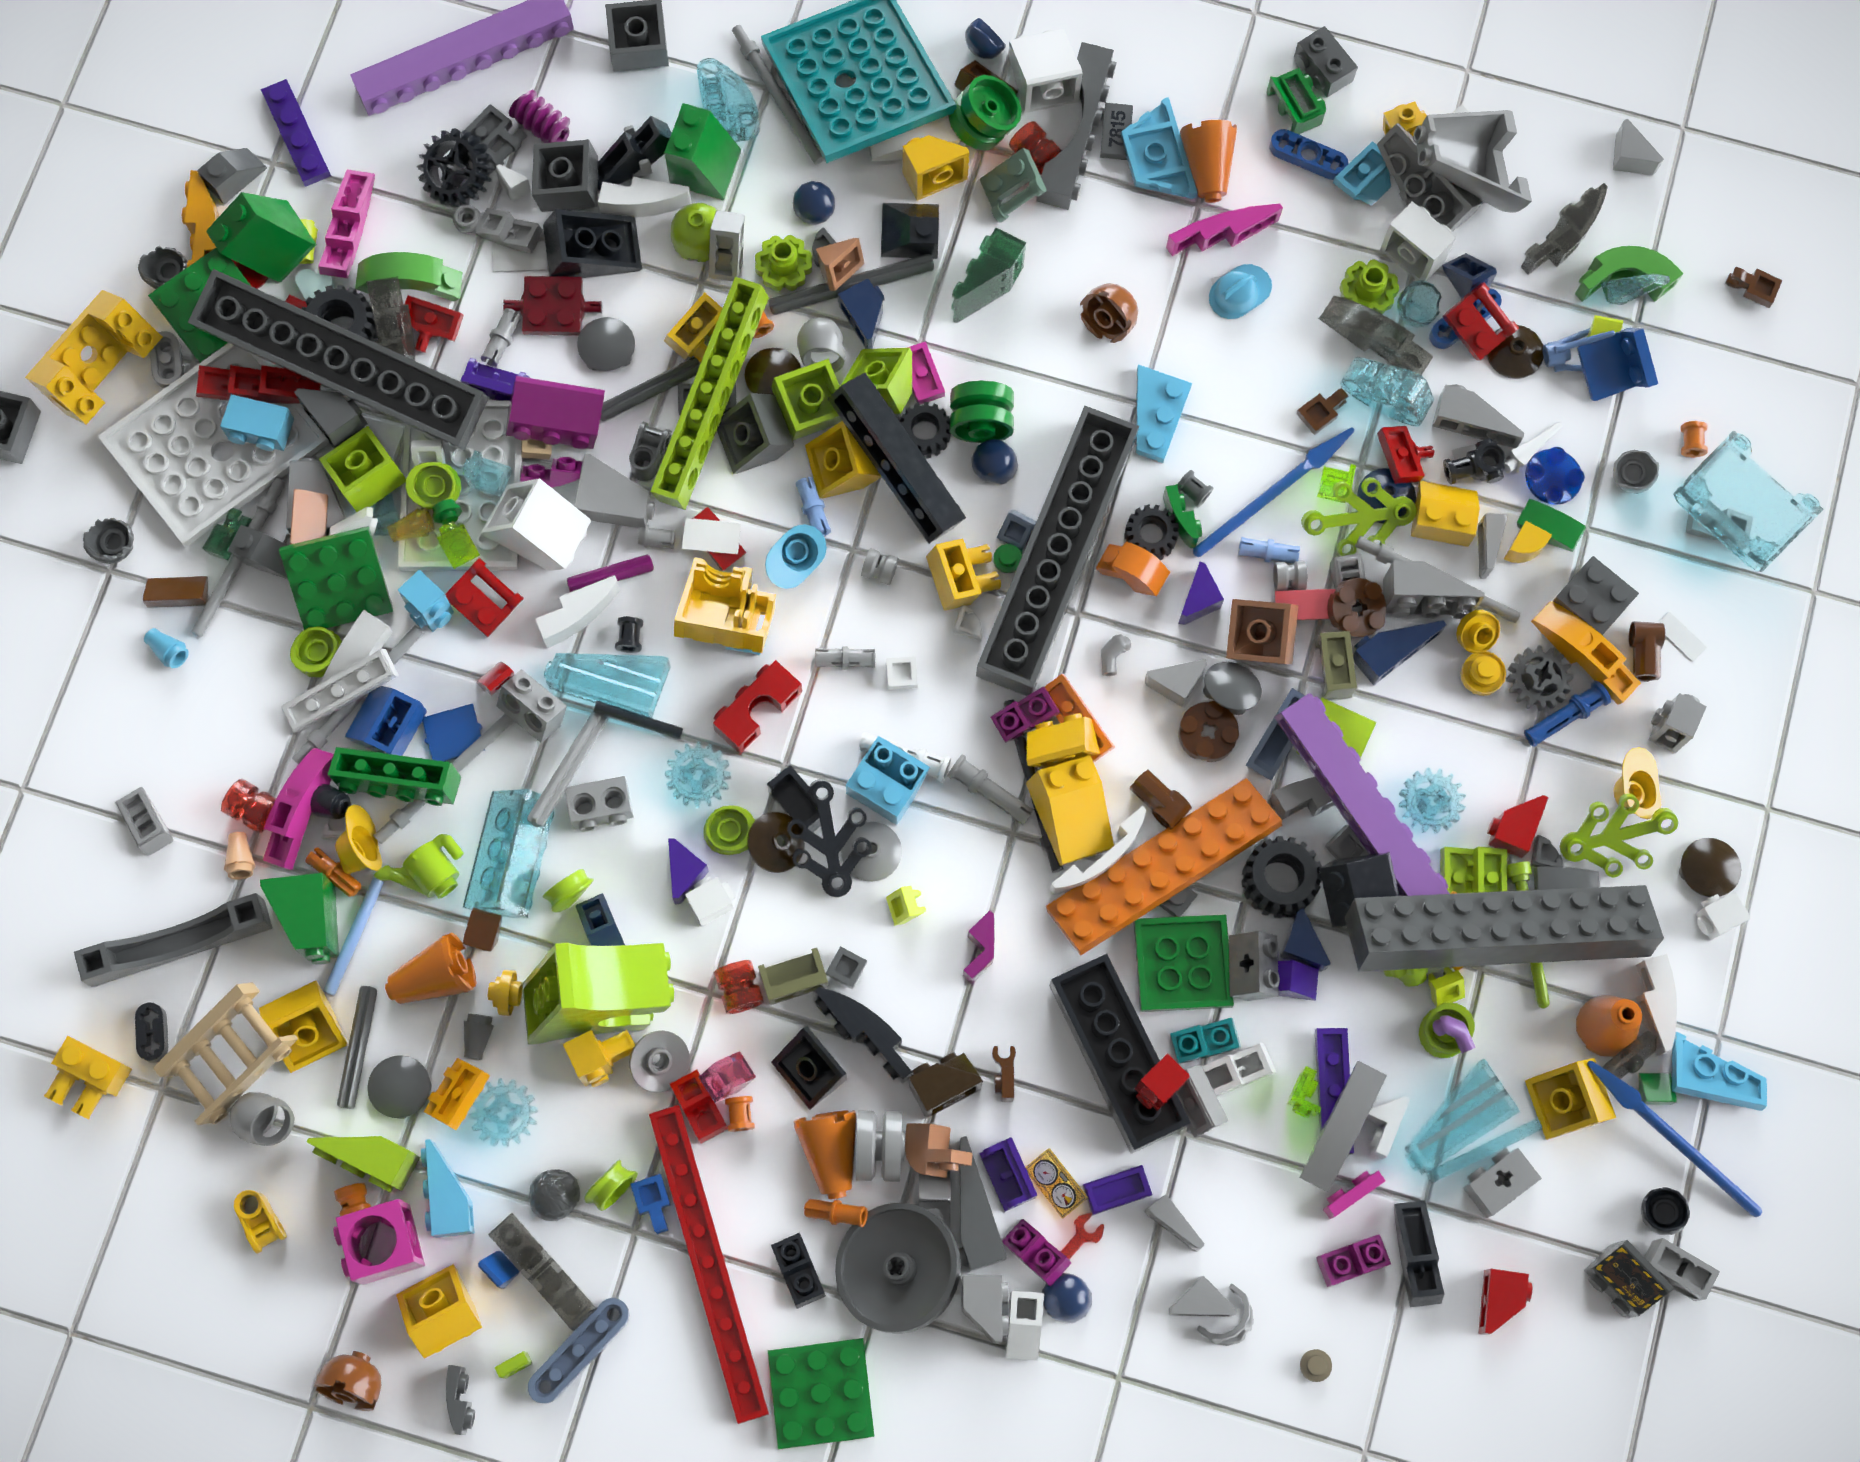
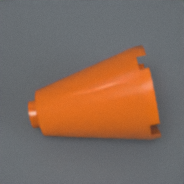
M1205 120L1201 121V126L1193 128L1192 123L1183 126L1180 130V137L1198 196L1204 198V201L1207 203L1219 202L1222 200L1221 197L1227 195L1237 135V125L1234 124L1232 126L1231 121Z
M454 933L443 935L391 973L387 978L388 983L385 984L388 997L392 1001L395 1000L399 1004L468 993L474 990L473 987H476L477 984L474 966L471 958L465 960L461 953V950L466 948L458 936Z
M1611 995L1597 996L1587 1001L1580 1008L1576 1018V1032L1590 1052L1603 1057H1614L1625 1053L1634 1045L1642 1021V1011L1639 1005L1632 1000Z
M856 1111L827 1112L816 1114L815 1117H812V1120L806 1121V1117L794 1120L795 1131L820 1193L827 1194L828 1199L846 1197V1191L852 1189Z

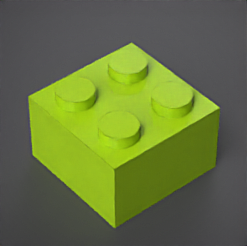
M829 358L780 375L773 380L771 388L776 396L792 440L835 426L842 421L828 401V398L840 387Z
M366 426L319 459L356 512L365 507H371L406 482L405 476L369 426Z

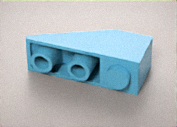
M426 1139V1148H421V1162L423 1167H427L428 1180H423V1194L425 1199H429L430 1212H425L426 1230L431 1231V1236L436 1238L475 1234L473 1202L436 1143L431 1139Z

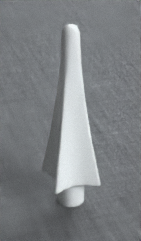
M1558 422L1539 436L1511 450L1510 455L1505 457L1507 461L1504 463V471L1511 473L1516 469L1517 473H1519L1535 453L1562 428L1563 424Z

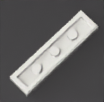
M380 649L280 707L293 733H298L399 675L386 649Z

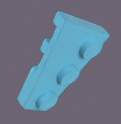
M1138 364L1136 425H1139V430L1136 438V454L1164 463L1191 390V382Z
M1676 1031L1672 1047V1092L1763 1111L1767 1107V1078L1733 1060L1727 1062L1712 1054V1049L1704 1045L1698 1047L1687 1041V1036Z

